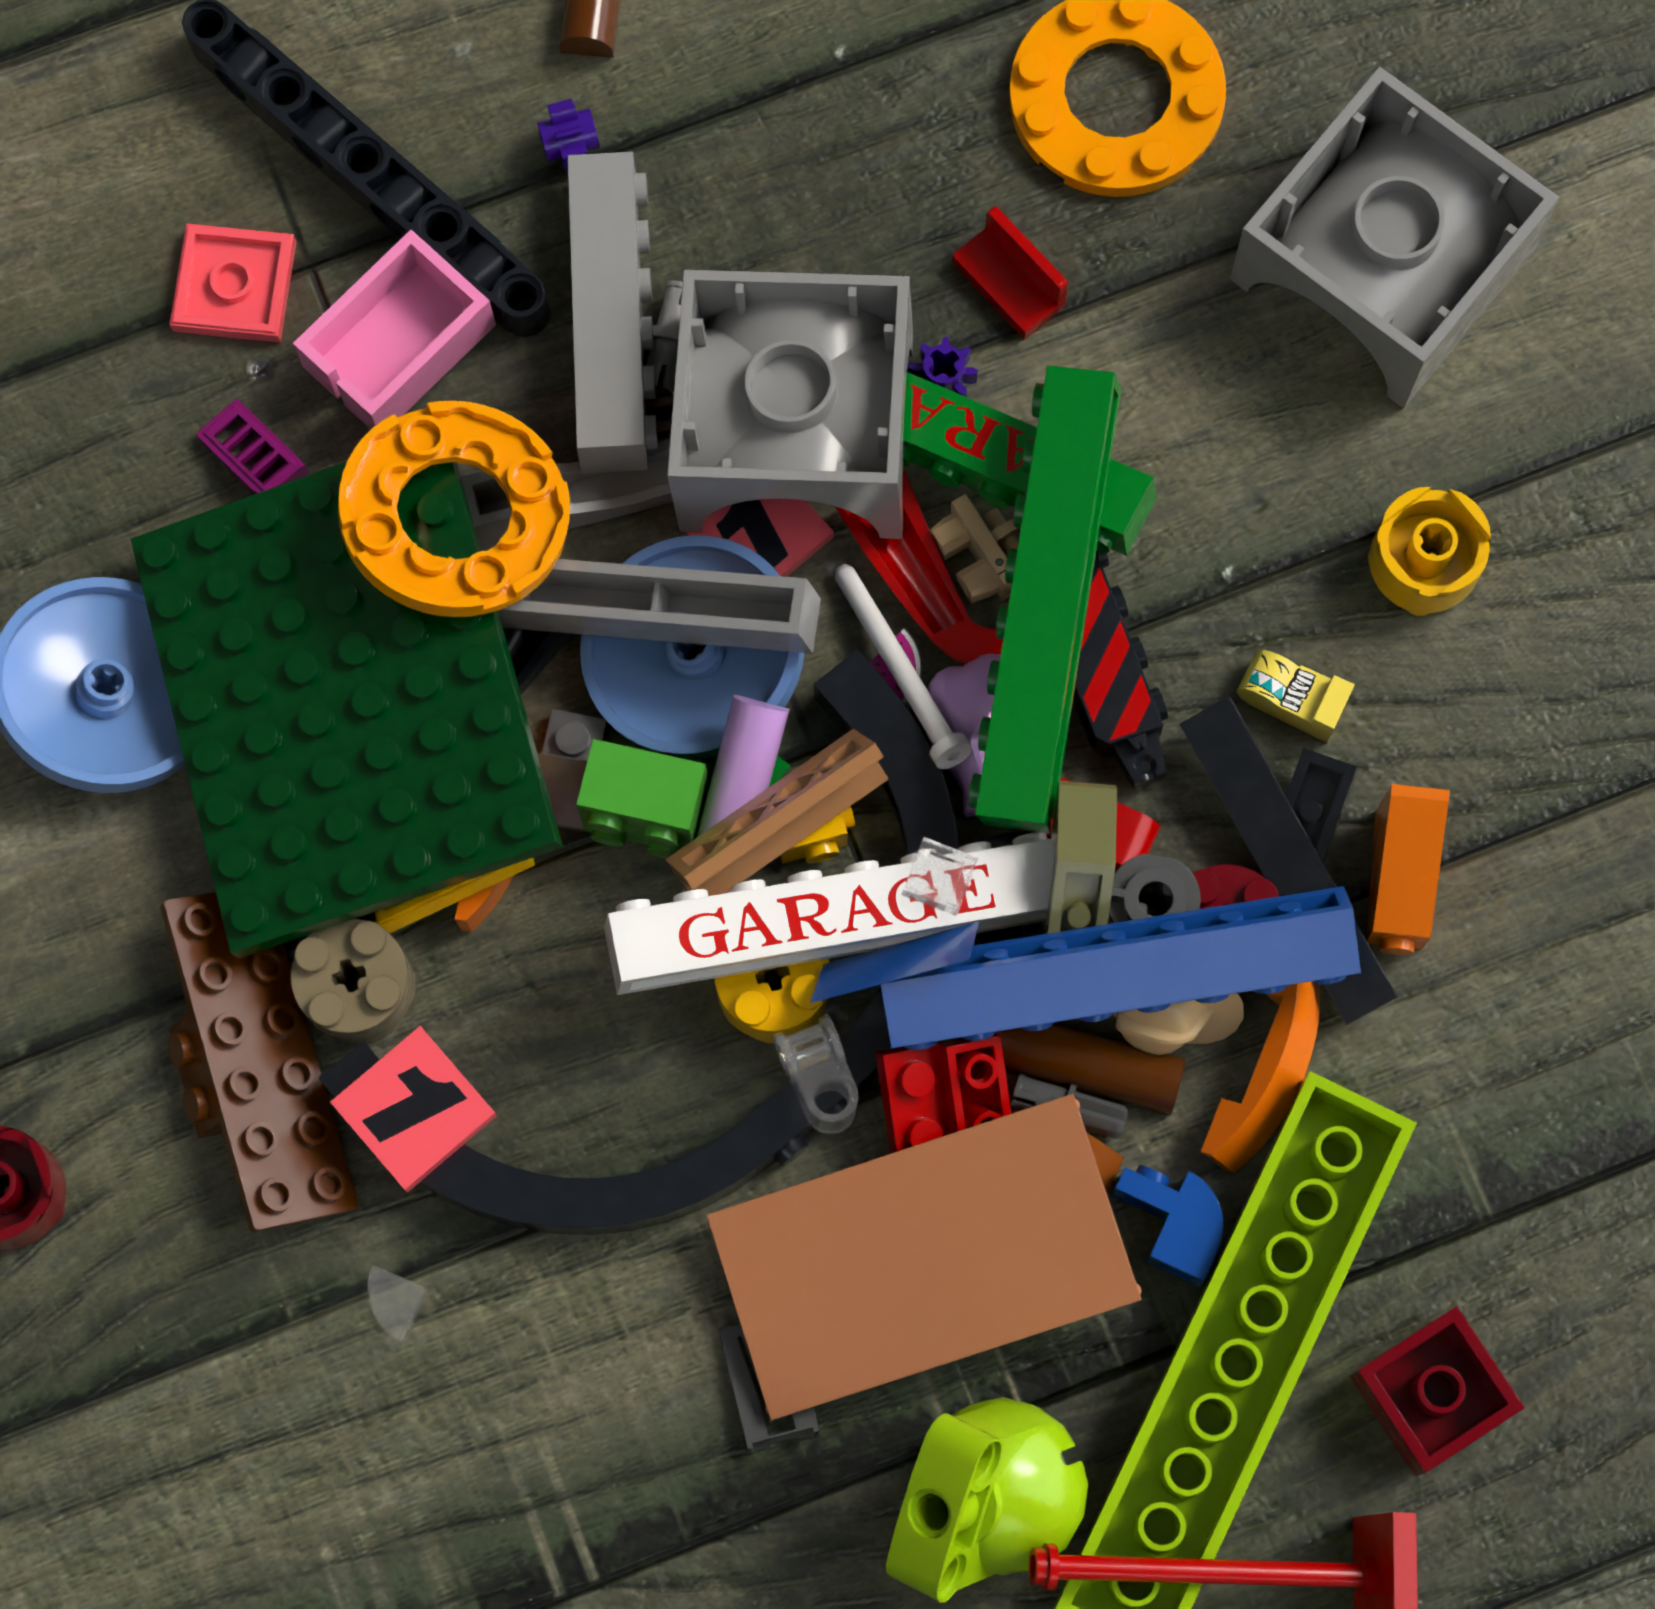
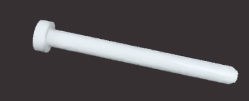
M847 564L840 565L835 570V581L934 744L930 750L931 758L939 769H948L958 765L971 753L972 747L963 733L952 732L855 569Z

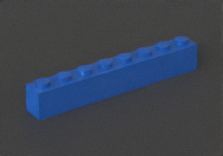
M1344 886L974 945L969 961L880 985L891 1048L904 1046L910 1050H922L934 1046L940 1040L962 1037L966 1040L977 1041L993 1036L996 1031L1021 1028L1025 1031H1040L1051 1027L1054 1022L1079 1019L1084 1022H1097L1109 1018L1115 1012L1137 1009L1140 1012L1153 1013L1167 1009L1172 1003L1191 1000L1200 1003H1216L1225 1000L1229 994L1247 991L1273 994L1286 989L1288 985L1310 981L1320 985L1334 984L1344 980L1347 975L1360 974L1361 968L1354 911Z

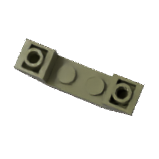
M1058 781L1051 832L1055 856L1045 934L1108 924L1116 866V785Z

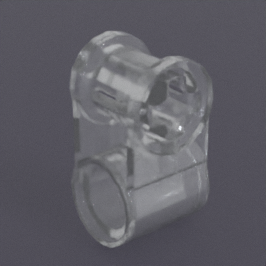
M828 1014L820 1016L818 1024L787 1036L782 1032L772 1035L782 1067L789 1082L794 1086L810 1125L819 1132L826 1134L840 1133L847 1129L855 1119L858 1091L846 1063L840 1038ZM833 1090L841 1093L847 1100L848 1105L837 1114H827L818 1109L815 1099L822 1092Z

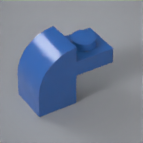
M1139 1165L1135 1172L1125 1167L1112 1196L1164 1220L1146 1263L1200 1287L1208 1274L1223 1236L1222 1210L1214 1192L1200 1177L1190 1171L1187 1172L1179 1190L1176 1191L1168 1187L1170 1179L1154 1169Z

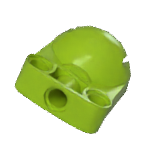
M1004 1397L971 1404L952 1415L947 1413L940 1415L927 1431L912 1471L886 1562V1573L940 1603H945L957 1590L995 1574L1003 1576L1028 1571L1029 1555L1032 1548H1042L1044 1543H1054L1057 1546L1058 1553L1065 1550L1085 1515L1088 1481L1082 1461L1066 1465L1061 1453L1075 1447V1443L1064 1425L1040 1407Z

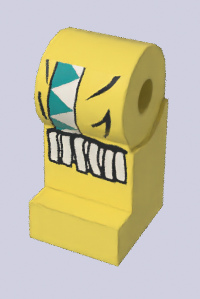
M1257 650L1240 682L1237 694L1251 706L1327 743L1355 684L1335 675L1331 679L1302 665L1297 666L1289 659L1277 653Z

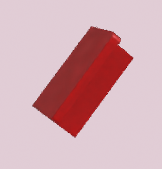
M994 206L986 213L985 229L952 255V264L1024 340L1065 307L1068 281L997 206Z

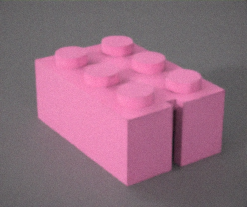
M410 230L293 342V345L303 368L337 399L341 396L344 405L369 429H372L393 414L396 417L404 415L496 326L490 300L415 232Z

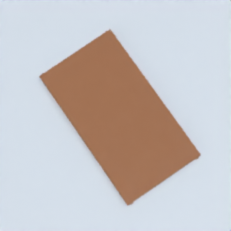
M1074 1094L707 1214L708 1228L712 1231L765 1400V1410L771 1420L1142 1300L1140 1295L1142 1290L1136 1283L1079 1111L1080 1103L1075 1099Z

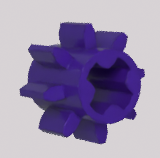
M572 99L547 105L550 119L537 122L547 162L561 159L565 171H568V155L588 154L587 151L600 148L590 108L576 112Z
M948 337L943 338L942 344L932 348L922 343L919 355L923 364H909V373L967 397V390L963 383H977L978 370L973 367H965L970 360L971 349L966 347L959 351L950 345ZM937 369L942 374L935 377L933 373ZM950 370L953 371V377L951 378L945 374Z

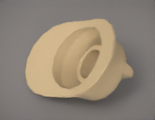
M1234 993L1229 994L1225 1000L1216 1003H1200L1191 1000L1172 1003L1167 1009L1159 1012L1145 1013L1134 1009L1115 1012L1113 1015L1117 1018L1116 1029L1122 1033L1124 1039L1134 1048L1147 1053L1162 1055L1176 1051L1185 1043L1209 1044L1224 1040L1238 1029L1244 1018V1006L1239 994Z

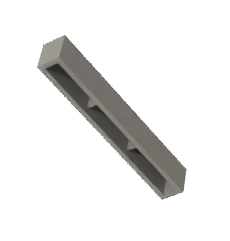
M558 559L547 578L535 590L516 603L498 610L502 628L813 654L821 598L807 578Z

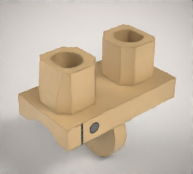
M964 494L951 502L950 515L931 528L930 533L944 561L967 547L977 561L956 574L959 587L969 603L978 602L996 593L1001 601L1010 597L1012 583H1006L1005 581L1007 557L1002 550L1005 549L1008 554L1010 548L1018 549L1021 528L1014 526V518L1006 522L999 509L995 508L984 515V518L993 530L990 532L968 496Z

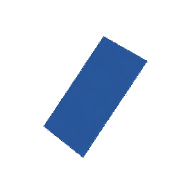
M979 922L825 963L821 969L810 1003L969 961Z

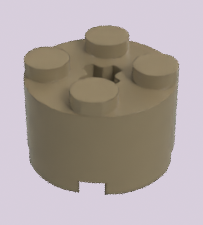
M353 919L310 934L296 948L291 969L293 994L303 1013L321 1032L338 1041L359 1045L363 1041L367 1044L378 1041L391 1034L399 1026L412 1004L415 995V978L411 964L399 944L380 925L372 921ZM358 972L362 977L358 980V990L349 992L344 985L348 982V975Z

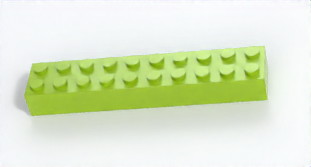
M1311 1071L1307 1074L1283 1120L1078 1555L1215 1559L1417 1125L1416 1122ZM1066 1580L1052 1609H1192L1203 1584Z

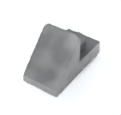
M556 709L551 710L542 752H537L557 827L585 832L576 804L593 739L605 741L608 722L603 718Z

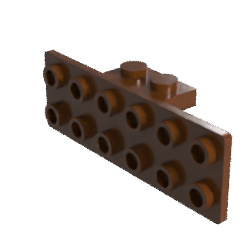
M216 892L166 900L160 909L189 1010L187 1015L169 1029L168 1051L170 1059L174 1066L180 1070L185 1088L183 1094L184 1110L188 1119L195 1124L198 1139L223 1133L249 1230L256 1233L354 1211L358 1207L357 1197L325 1085L318 1078L321 1075L306 1018L293 994L291 966L284 943L238 958L230 952Z

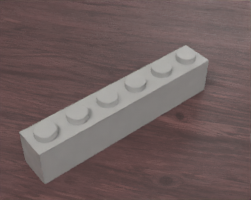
M633 152L568 155L576 435L581 474L648 470V449H658L656 415H646V399H656L654 365L644 366V350H654L652 316L642 317V302L652 301L650 268H640V254L650 253L648 220H638V206H648L646 173H636Z

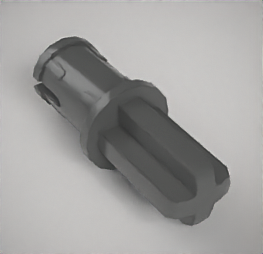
M1021 1073L1013 1093L1014 1098H1012L1010 1104L1011 1110L1021 1111L1074 1094L1075 1099L1080 1103L1079 1111L1086 1131L1113 1139L1120 1138L1128 1116V1109L1125 1106L1076 1092L1077 1085L1071 1084L1070 1089L1026 1077V1075Z

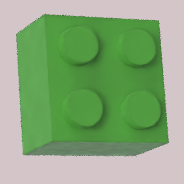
M593 739L576 804L584 830L592 833L591 839L601 844L624 847L625 841H631L647 845L646 851L650 854L662 858L670 857L696 839L709 790L706 764Z

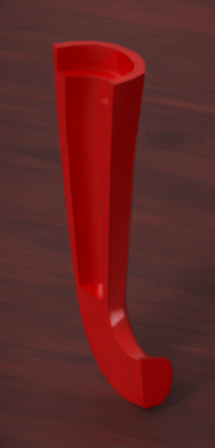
M902 471V539L879 538L877 530L867 520L850 511L835 507L863 552L917 624L941 650L963 664H967L984 654H1001L1003 639H997L996 628L987 629L981 627L969 618L930 533L906 471Z

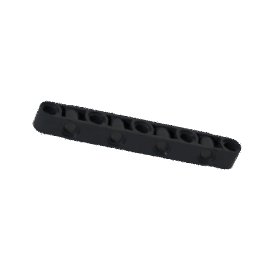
M198 0L188 6L183 14L182 25L193 55L238 100L399 240L410 230L415 232L490 300L494 319L509 332L516 336L529 337L536 335L545 328L549 321L550 311L543 283L497 237L257 30L246 25L222 3L216 0ZM208 29H221L219 34L214 37L201 38V35ZM294 94L299 96L292 104L285 106L276 104L285 95ZM372 161L377 163L376 167L370 172L356 173L353 171L362 162ZM442 229L456 231L455 235L448 241L438 242L431 239L434 233ZM521 297H530L536 300L535 304L525 311H516L510 308L513 301Z

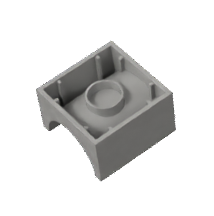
M1379 67L1245 225L1230 280L1246 292L1257 283L1279 285L1306 297L1326 310L1348 328L1367 348L1385 377L1387 384L1386 396L1404 409L1536 249L1560 197L1390 73Z

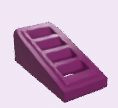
M237 398L195 434L252 495L310 475L306 465ZM239 418L244 425L221 444L215 437ZM253 433L257 438L234 457L230 451ZM266 446L270 452L248 470L244 464ZM279 460L283 466L261 483L257 478Z

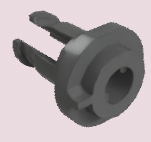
M1142 854L1126 861L1114 874L1109 918L1112 923L1154 917L1147 914V905L1139 902V893L1142 888L1150 890L1152 898L1158 900V912L1161 915L1200 909L1201 897L1198 883L1189 868L1178 859Z

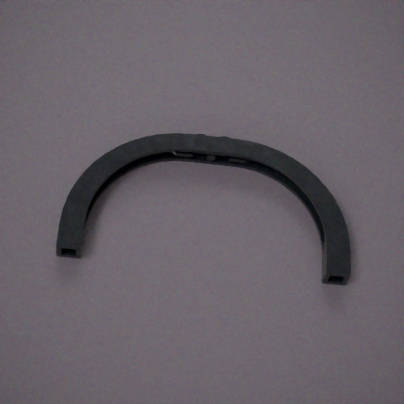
M857 649L814 683V699L844 734L855 729L875 742L884 756L878 762L889 780L881 785L890 800L899 823L906 855L922 851H933L936 858L956 855V850L959 848L956 821L947 785L941 770L930 756L931 747L916 720L895 692ZM881 987L867 1009L848 1032L824 1054L734 1127L708 1145L681 1159L654 1169L623 1176L563 1178L532 1173L503 1164L464 1144L418 1184L443 1200L477 1216L515 1228L551 1234L598 1235L628 1232L667 1223L699 1211L737 1191L776 1161L781 1167L788 1165L809 1146L804 1138L821 1124L828 1131L852 1112L854 1108L849 1101L856 1097L878 1076L875 1052L891 1048ZM363 1041L318 1078L335 1098L377 1063L379 1058L367 1043Z

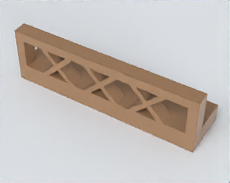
M852 729L668 857L666 862L685 891L705 889L708 891V896L725 894L731 890L730 888L733 885L741 883L889 780L878 762L884 756L875 742Z

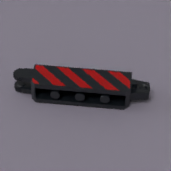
M1096 551L1073 703L1091 750L1106 758L1114 755L1131 786L1138 788L1165 778L1166 768L1159 739L1164 726L1162 721L1168 719V712L1158 687L1150 689L1144 676L1143 669L1148 668V660L1142 642L1138 636L1130 638L1123 619L1129 616L1124 595L1118 585L1110 587L1103 569L1109 566L1107 553Z

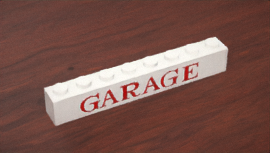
M1035 832L1013 839V845L991 848L990 842H975L959 847L956 850V855L936 858L933 851H922L902 857L900 859L901 864L879 867L878 861H862L845 867V873L823 877L822 871L809 870L789 876L787 878L788 883L766 886L764 880H749L733 885L730 888L731 892L708 896L707 890L697 889L675 895L673 897L674 902L651 906L648 899L623 902L615 907L616 912L608 913L604 925L617 995L869 952L979 922L977 933L1046 921L1055 856L1052 838L1047 839L1046 833Z

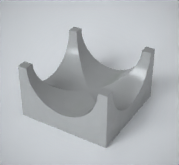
M684 270L667 474L680 532H702L703 522L710 514L732 504L760 499H797L824 503L845 509L871 523L877 530L879 538L902 539L905 391L908 357H912L913 354L910 276Z

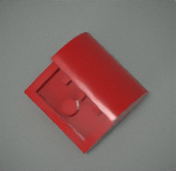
M996 1033L987 1039L977 1041L966 1040L962 1037L940 1040L934 1046L922 1050H910L902 1046L875 1052L890 1154L1011 1114L1001 1036Z

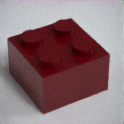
M1457 1306L1349 1375L1415 1477L1429 1472L1525 1409Z

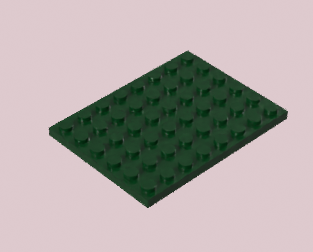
M347 461L130 539L230 952L238 958L563 847L498 611L470 617L437 616L408 608L374 587L353 563L340 531L338 517L339 488ZM456 462L431 465L413 475L400 492L397 505L402 528L411 541L431 555L444 558L452 557L455 560L469 558L473 554L480 552L481 548L458 464Z

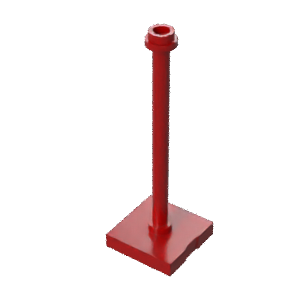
M1390 1512L1353 1517L1354 1563L1059 1555L1056 1544L1044 1543L1042 1548H1032L1030 1551L1028 1563L1029 1580L1031 1585H1041L1043 1590L1052 1591L1056 1589L1058 1580L1354 1588V1609H1418L1416 1513Z

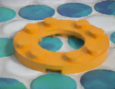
M1065 0L1044 14L1024 37L1013 62L1009 90L1010 111L1016 133L1038 165L1040 162L1052 172L1062 177L1064 184L1074 189L1109 197H1129L1150 193L1174 183L1191 171L1192 165L1197 162L1209 146L1211 147L1217 136L1226 100V80L1223 64L1212 39L1191 15L1168 0ZM1109 43L1125 44L1126 46L1133 45L1144 50L1148 57L1158 61L1164 68L1171 86L1170 103L1162 118L1145 132L1125 138L1103 136L1084 127L1070 111L1064 94L1066 76L1077 59L1087 51Z
M429 402L424 409L409 412L399 417L393 414L373 427L354 448L346 463L340 482L338 501L340 531L345 547L362 575L374 587L394 601L408 608L437 616L470 617L501 610L526 597L547 578L556 565L565 544L570 520V497L567 482L563 481L561 473L552 459L553 452L533 430L513 416L498 409L472 402ZM449 462L475 466L492 476L506 493L511 511L508 530L496 546L487 551L477 552L469 558L456 560L452 557L444 558L431 555L412 542L402 528L397 511L400 492L413 475L431 465Z

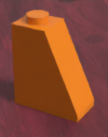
M1391 784L1375 811L1365 938L1368 944L1380 945L1379 951L1384 954L1396 956L1413 955L1414 949H1423L1431 938L1450 790Z

